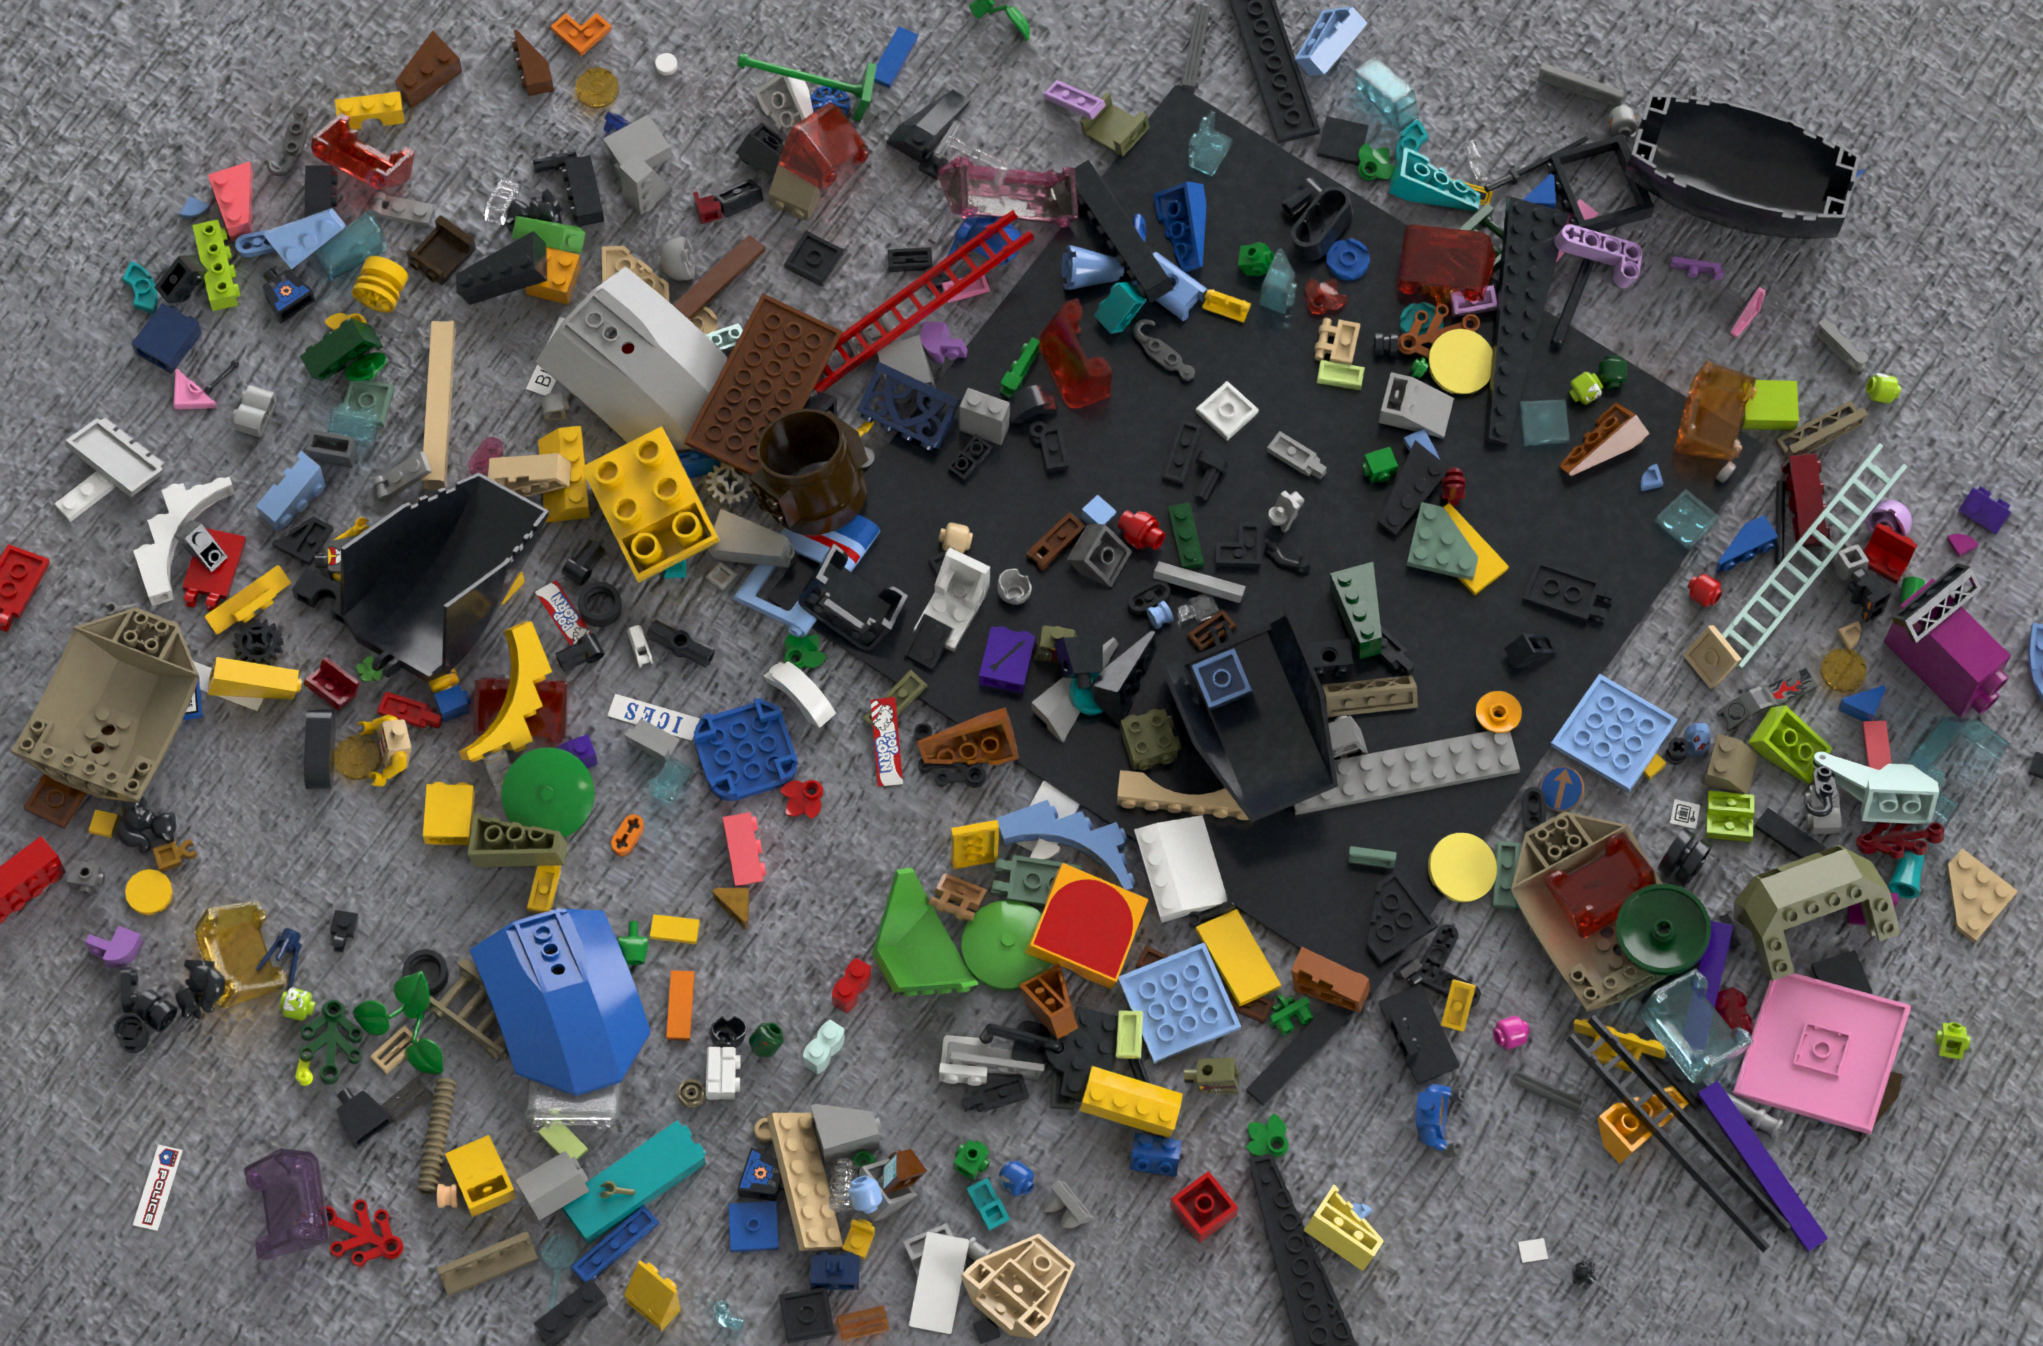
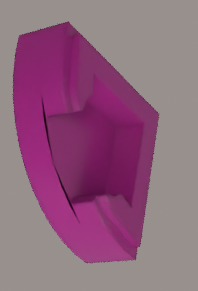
M1952 534L1947 536L1946 539L1958 557L1976 549L1979 545L1973 538L1965 534Z

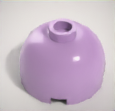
M1887 499L1876 504L1865 518V523L1871 535L1879 523L1891 527L1894 532L1901 536H1907L1911 530L1912 517L1909 510L1902 503Z

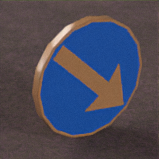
M1558 766L1545 774L1540 784V789L1545 794V803L1548 808L1557 812H1566L1575 808L1580 803L1584 794V783L1576 770L1567 766Z

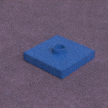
M776 1201L729 1204L731 1252L779 1250Z

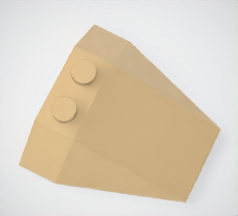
M1036 1234L976 1260L962 1273L961 1278L973 1305L1010 1336L1034 1339L1049 1325L1075 1263L1042 1235Z

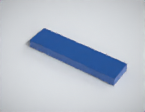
M642 1205L570 1267L571 1270L583 1283H586L591 1278L594 1281L660 1224L659 1221Z

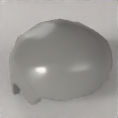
M1007 569L999 576L997 590L998 595L1005 602L1018 605L1024 603L1030 597L1032 586L1028 576L1019 574L1018 569Z

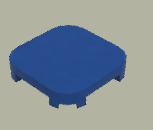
M758 698L754 699V703L715 715H710L709 712L702 716V719L696 725L694 731L695 747L708 786L719 799L726 801L744 799L780 788L795 777L798 769L797 755L779 706Z

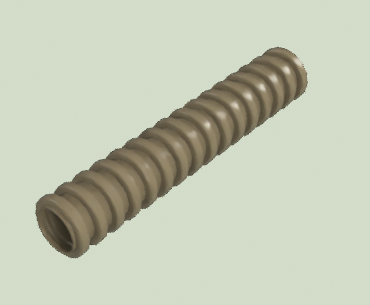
M448 1078L437 1079V1086L434 1088L436 1092L433 1094L435 1100L432 1101V1106L434 1107L430 1110L432 1113L429 1116L431 1121L428 1122V1127L430 1128L427 1129L428 1135L425 1137L427 1142L424 1144L426 1149L423 1150L424 1157L421 1159L423 1164L420 1165L422 1171L419 1172L421 1178L418 1179L419 1185L416 1187L419 1193L425 1195L437 1194L436 1187L439 1184L437 1180L440 1179V1174L438 1173L442 1170L440 1167L443 1164L441 1159L444 1157L442 1151H445L446 1148L444 1146L447 1142L445 1137L448 1136L446 1130L449 1129L448 1123L451 1120L449 1116L452 1115L450 1109L453 1108L451 1102L454 1101L453 1095L456 1093L454 1088L457 1087V1083Z

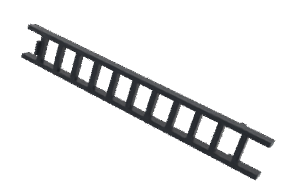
M1595 1015L1591 1017L1588 1023L1601 1036L1600 1039L1588 1049L1574 1034L1566 1041L1761 1252L1764 1253L1770 1245L1762 1238L1758 1231L1768 1223L1767 1220L1769 1218L1783 1233L1792 1226L1619 1042V1038L1613 1035ZM1606 1042L1618 1055L1603 1066L1597 1060L1598 1057L1592 1053ZM1622 1059L1633 1070V1073L1619 1084L1608 1071ZM1639 1077L1650 1090L1636 1102L1625 1088ZM1655 1094L1667 1108L1653 1120L1641 1106ZM1672 1112L1683 1125L1669 1137L1658 1124ZM1688 1130L1699 1143L1685 1155L1674 1141ZM1704 1147L1716 1161L1701 1172L1690 1159ZM1719 1165L1732 1177L1720 1190L1707 1178ZM1737 1182L1749 1196L1735 1208L1723 1194ZM1754 1201L1765 1214L1751 1226L1740 1212L1750 1202Z

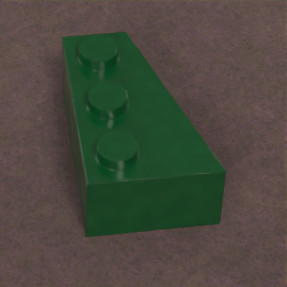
M351 318L343 321L335 331L325 334L323 339L317 344L307 347L305 353L300 355V358L311 377L323 381L347 368L345 366L347 362L356 357L360 361L365 358V352L374 347L378 351L383 348V345L371 325Z

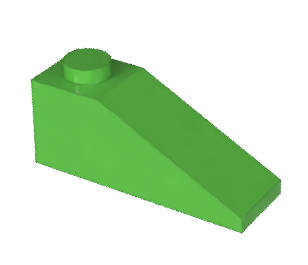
M516 216L512 238L520 239L534 231L546 243V247L575 253L582 252L586 232L581 228Z

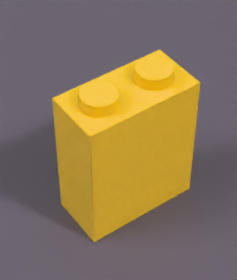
M444 782L427 784L423 826L425 844L469 845L474 817L475 791L473 785L464 782L456 783V785H447Z

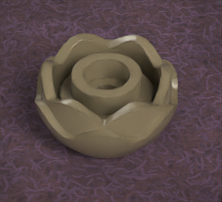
M689 1079L680 1083L676 1096L684 1107L695 1108L704 1102L706 1088L699 1080Z

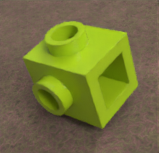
M1942 1023L1941 1031H1936L1934 1044H1938L1940 1056L1962 1060L1964 1051L1969 1048L1970 1036H1967L1966 1027L1959 1023Z

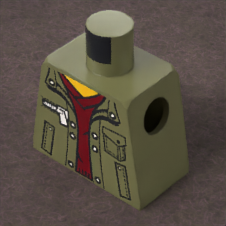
M1042 626L1036 638L1033 660L1059 663L1054 643L1063 637H1077L1075 630L1060 626Z
M1235 1057L1200 1059L1197 1061V1069L1184 1070V1082L1197 1083L1202 1093L1239 1094L1240 1072Z

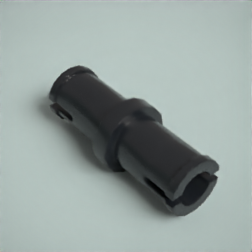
M576 150L558 155L553 153L549 157L534 159L533 164L536 174L555 169V171L560 170V167L565 166L566 159L577 157Z

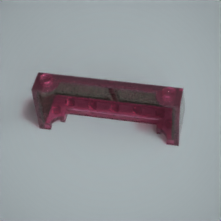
M959 156L938 169V177L952 214L961 215L963 218L973 216L1002 218L1008 212L1014 210L1018 216L1015 220L1056 223L1060 227L1069 226L1071 222L1078 219L1075 169L1072 167H1064L1061 173L1054 172V169H1049L1046 172L975 166L973 161H969V157Z

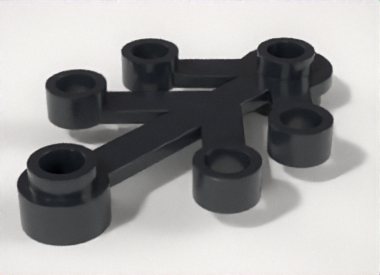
M920 723L914 729V737L917 741L924 739L919 736L922 732L927 733V737L933 735L932 727L927 723ZM921 758L918 762V768L923 773H927L935 768L954 767L962 772L947 774L944 771L938 772L935 776V782L939 787H945L948 783L965 782L971 788H978L986 781V772L979 766V763H975V765L970 764V766L965 762H953L952 764L928 763L929 766L924 768L921 766L924 763L923 759ZM972 775H977L979 779L972 780L970 777ZM943 776L946 778V781L940 782L938 778Z

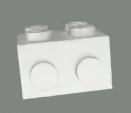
M946 1035L943 1038L939 1081L949 1084L966 1083L972 1086L986 1085L987 1067L946 1064L947 1046L949 1042L990 1047V1043L983 1044L979 1038Z

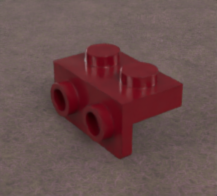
M325 657L322 659L320 668L305 678L303 685L339 711L356 698L360 683L336 663Z
M1734 987L1718 993L1713 1014L1717 1035L1722 1042L1743 1034L1746 1036L1752 1035L1753 1021L1746 1011V996Z

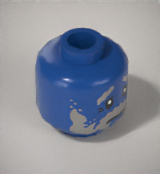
M1020 1161L1007 1162L999 1172L1000 1185L1013 1196H1020L1023 1193L1027 1195L1034 1187V1172Z

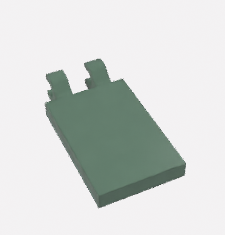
M1017 855L1012 856V861L996 859L994 873H1010L1009 883L993 880L991 894L997 896L1007 895V900L1045 907L1046 898L1056 872L1064 862ZM1065 863L1069 866L1081 870L1082 865Z

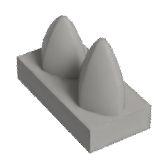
M1057 1180L1050 1186L1053 1190L1045 1200L1043 1212H1055L1067 1206L1062 1216V1228H1073L1082 1223L1087 1224L1094 1218L1064 1181Z

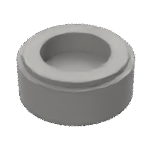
M1729 461L1716 476V479L1724 483L1734 472L1736 465Z

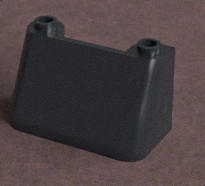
M833 544L802 590L798 603L805 611L860 649L872 650L892 629L908 595L891 586L884 588L881 592L870 586L845 568L848 556L841 548Z

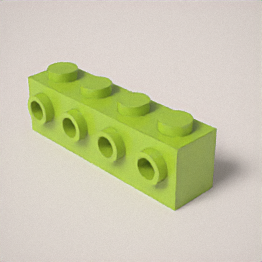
M218 219L192 225L200 261L208 270L204 275L212 311L238 306L237 297H240L241 294L238 283H233L236 272L234 264L229 265L228 259L232 258L230 246H225L224 240H228L225 227L220 226Z

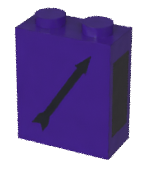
M991 626L979 674V685L1024 694L1035 649L1036 636L1027 631L1016 632L1003 626Z

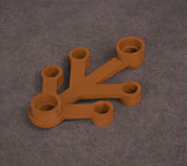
M1439 304L1434 310L1435 316L1426 334L1417 336L1421 325L1425 324L1428 320V314L1423 310H1419L1414 316V323L1409 333H1404L1398 338V349L1405 355L1417 353L1429 359L1430 350L1422 346V344H1434L1442 334L1450 330L1466 329L1476 332L1480 326V320L1476 315L1468 314L1461 323L1438 329L1442 319L1449 312L1445 304ZM1438 309H1444L1445 314H1440L1438 312ZM1417 315H1423L1425 320H1418ZM1471 322L1473 328H1468L1466 323ZM1408 341L1412 346L1407 348L1404 342Z

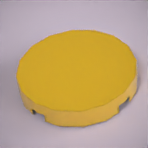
M147 869L131 877L127 883L125 894L132 910L149 916L167 908L172 900L173 890L171 882L165 874L158 870Z

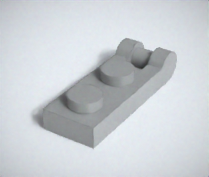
M375 192L373 197L374 205L370 207L369 214L378 218L429 227L435 207L434 204ZM382 205H388V209H383Z
M1825 318L1821 320L1817 325L1815 334L1853 372L1861 373L1867 363L1868 355L1854 348L1853 343L1848 338H1844L1833 323H1829Z
M419 451L382 476L372 479L373 486L378 491V500L384 502L391 499L430 474L432 470L426 454Z

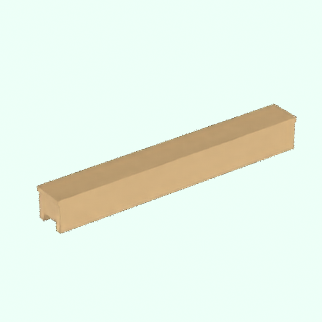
M431 321L423 452L426 454L432 472L421 479L424 482V490H439L443 487L446 489L456 337L454 321Z

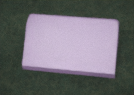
M1494 285L1450 293L1453 317L1497 309Z

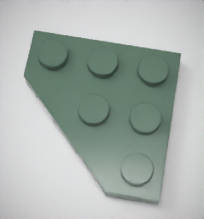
M1421 502L1407 566L1473 581L1478 561L1477 554L1444 507Z

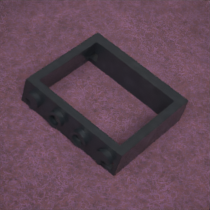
M1624 134L1550 154L1547 163L1548 174L1554 175L1555 191L1562 198L1563 211L1569 212L1571 217L1569 218L1570 225L1601 232L1652 217L1654 205L1648 191L1625 175L1637 206L1584 220L1562 167L1563 164L1615 151L1625 175L1631 150Z

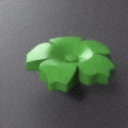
M366 656L363 664L359 663L356 667L358 674L361 675L360 679L364 682H371L372 678L375 681L381 679L382 669L376 672L371 667L374 661L372 656Z

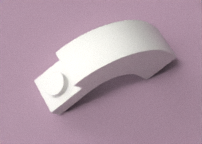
M788 661L785 664L779 662L772 666L769 672L764 675L767 683L782 690L795 702L809 723L820 728L836 714L820 689L792 663Z

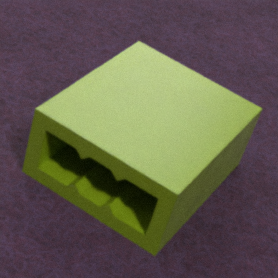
M1743 380L1741 388L1737 390V401H1741V408L1738 409V421H1742V429L1793 431L1797 428L1799 422L1797 381Z

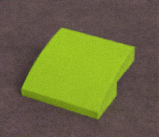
M1708 790L1706 838L1752 842L1754 795Z

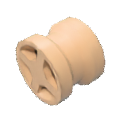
M438 1184V1208H443L445 1205L458 1208V1184H452L451 1186Z

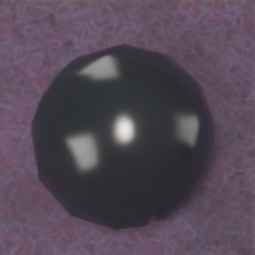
M721 1016L716 1022L711 1024L709 1035L713 1044L717 1047L737 1048L743 1043L748 1028L745 1021L738 1016H733L729 1020Z

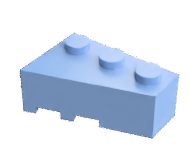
M1353 6L1323 10L1295 58L1296 62L1309 76L1325 75L1368 23Z
M302 451L297 455L300 459L293 468L287 467L283 473L286 476L279 485L273 484L256 505L259 516L277 531L287 527L298 512L304 511L314 497L322 494L326 486L321 467Z

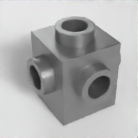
M72 860L67 883L70 890L77 891L79 894H98L99 888L104 886L105 873H103L100 864L93 860H85L84 862Z

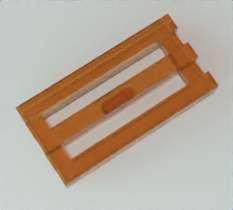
M884 1305L837 1316L842 1341L889 1331ZM881 1313V1317L847 1325L843 1323L844 1321ZM882 1322H883V1325L874 1326V1327H870V1328H866V1329H861V1330H857V1331H852V1332H848V1333L845 1332V1331H847V1330H852V1329H856V1328H860V1327H865V1326H869V1325L878 1324V1323H882Z

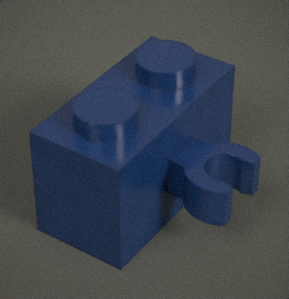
M818 1252L816 1255H811V1289L827 1286V1290H859V1255H855L852 1252H842L840 1255Z

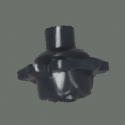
M1589 1260L1578 1262L1575 1268L1572 1269V1282L1578 1285L1587 1282L1589 1285H1592L1596 1281V1277L1593 1275L1595 1272V1262H1590Z

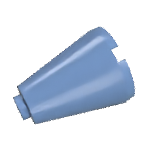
M1067 245L1068 253H1063L1061 274L1062 278H1066L1067 284L1063 283V287L1066 290L1118 281L1120 276L1124 274V267L1122 268L1115 257L1072 245Z

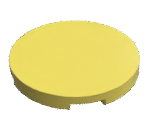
M1466 329L1450 330L1442 334L1432 345L1429 351V372L1437 385L1452 394H1473L1481 390L1490 380L1493 351L1488 342L1473 331Z
M1455 833L1443 838L1434 847L1428 860V872L1433 885L1448 899L1466 903L1481 898L1492 888L1497 876V863L1492 850L1482 839L1468 833Z

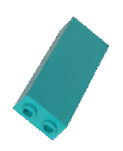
M677 1120L586 1182L585 1184L589 1192L561 1208L587 1246L627 1219L642 1205L646 1206L706 1164L705 1150L699 1143L695 1145L691 1139L693 1135L685 1124L681 1126ZM606 1181H612L616 1187L635 1189V1194H613L604 1199L599 1194L608 1190L605 1187H600V1185Z

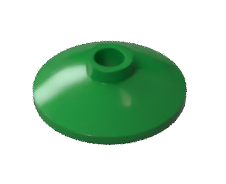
M381 352L364 355L365 358L360 361L357 359L348 366L345 371L346 378L349 381L371 380L375 378L377 373L386 364V356Z

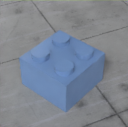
M1235 648L1192 665L1210 711L1253 694Z

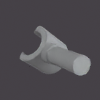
M114 602L105 604V607L109 610L115 608L112 612L106 613L108 616L132 608H139L138 603L117 606Z

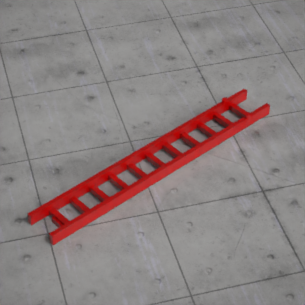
M1011 210L992 225L986 226V229L844 331L834 351L837 349L847 363L834 372L827 364L823 370L827 377L816 384L814 388L816 392L822 393L1033 240L1034 236L1030 230L1015 241H1012L1004 231V227L1018 218L1015 211ZM998 232L1008 245H1005L995 255L985 241ZM981 246L990 259L977 268L967 254ZM963 258L972 272L959 281L949 267ZM945 271L954 285L940 294L931 280ZM927 285L936 298L923 307L913 293ZM909 297L918 311L905 320L895 306ZM891 310L901 324L887 333L878 319ZM873 323L883 337L869 346L860 332ZM855 336L865 350L851 359L842 345Z

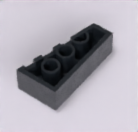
M534 231L457 273L456 293L471 305L548 281L546 243Z

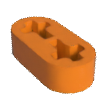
M631 814L627 816L613 836L611 847L617 856L628 855L643 834L644 821L639 815ZM635 822H638L639 828H633L631 833H629V824H634ZM626 837L627 839L625 842L627 847L622 846L620 849H618L617 842L622 843Z

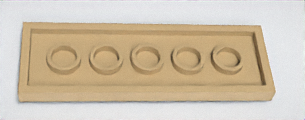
M771 1113L767 1116L799 1251L839 1250L843 1247L811 1114Z

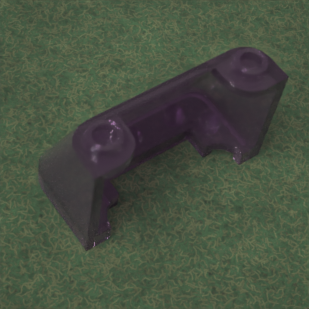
M280 1148L244 1168L247 1185L253 1191L262 1192L268 1236L265 1235L258 1238L255 1243L257 1259H273L321 1245L329 1239L330 1231L320 1165L313 1153Z

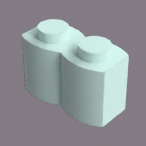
M832 1020L825 1022L819 1029L817 1038L812 1040L804 1050V1066L816 1074L823 1072L829 1065L831 1056L836 1054L844 1044V1028Z

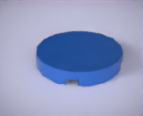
M1354 239L1334 242L1326 254V265L1330 273L1342 280H1355L1362 277L1367 272L1370 264V257L1366 246Z

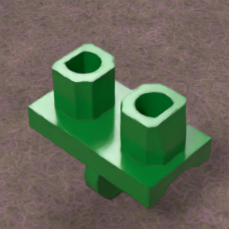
M1280 994L1276 997L1278 1004L1272 1006L1275 1014L1270 1016L1271 1022H1269L1272 1030L1276 1028L1282 1036H1285L1294 1030V1026L1290 1022L1292 1018L1296 1017L1301 1025L1312 1021L1313 1016L1309 1009L1310 1001L1306 996L1295 1002L1293 996L1285 999Z

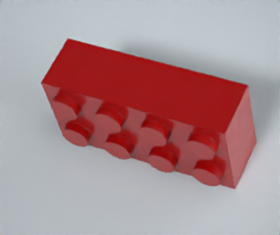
M42 836L0 866V924L5 921L8 915L22 909L28 900L39 896L44 891V888L51 883L58 882L63 877V874L66 873L58 855Z

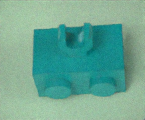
M1130 281L1116 283L1110 289V295L1100 302L1098 310L1094 314L1097 320L1111 334L1123 332L1147 300L1140 295L1137 288Z

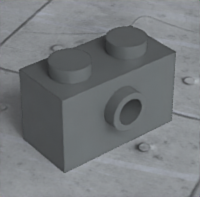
M311 429L306 453L313 461L353 468L358 446L355 437Z

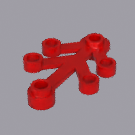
M358 1199L353 1204L354 1212L358 1215L362 1228L337 1217L336 1211L330 1206L322 1207L318 1211L317 1219L323 1227L334 1226L356 1236L342 1242H333L330 1246V1251L334 1257H342L345 1251L368 1243L377 1246L366 1252H354L351 1260L356 1267H363L367 1261L381 1256L390 1260L396 1259L404 1250L402 1240L392 1235L388 1222L389 1214L384 1209H379L374 1214L376 1223L381 1227L383 1238L374 1234L367 1213L368 1205L363 1199ZM359 1204H364L363 1210L358 1211L356 1209ZM380 1214H385L386 1218L380 1221L377 1219ZM326 1215H331L332 1219L331 1221L326 1222L324 1221V1217ZM390 1245L396 1246L394 1251L387 1250ZM336 1246H341L342 1250L336 1253L333 1251ZM357 1256H362L363 1260L362 1262L357 1263L355 1262V1258Z

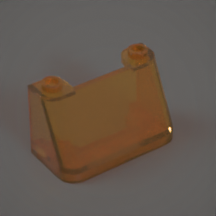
M1706 360L1692 379L1674 451L1685 455L1731 461L1735 457L1738 458L1742 445H1740V440L1737 439L1745 405L1749 399H1754L1757 392V387H1754L1756 378Z

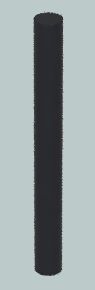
M1784 480L1776 481L1775 532L1778 538L1775 543V564L1777 565L1784 559Z

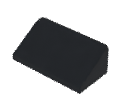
M752 179L713 196L715 202L719 201L721 211L726 217H730L764 201L761 187Z

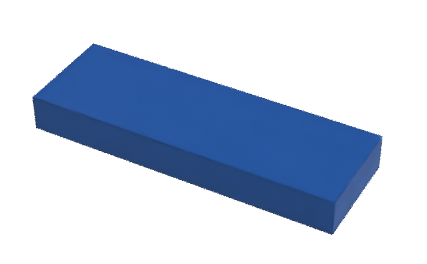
M898 26L877 64L874 78L875 83L887 88L892 86L916 43L918 34Z

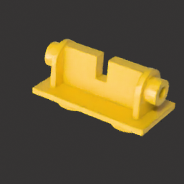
M1210 289L1207 290L1206 300L1202 309L1244 323L1251 303Z

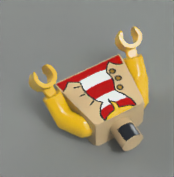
M392 715L382 716L374 719L372 722L360 721L357 726H364L363 732L359 733V735H372L376 730L384 769L383 773L371 772L369 778L374 779L371 785L383 787L387 779L408 768L411 744L406 722L403 719L398 720L397 717Z

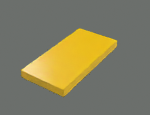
M1448 503L1444 506V509L1478 556L1473 581L1458 578L1475 596L1505 573L1509 566L1458 511Z
M998 820L951 828L952 869L996 862L999 844Z
M1237 909L1196 927V933L1202 943H1205L1214 964L1239 1006L1281 988L1280 981Z

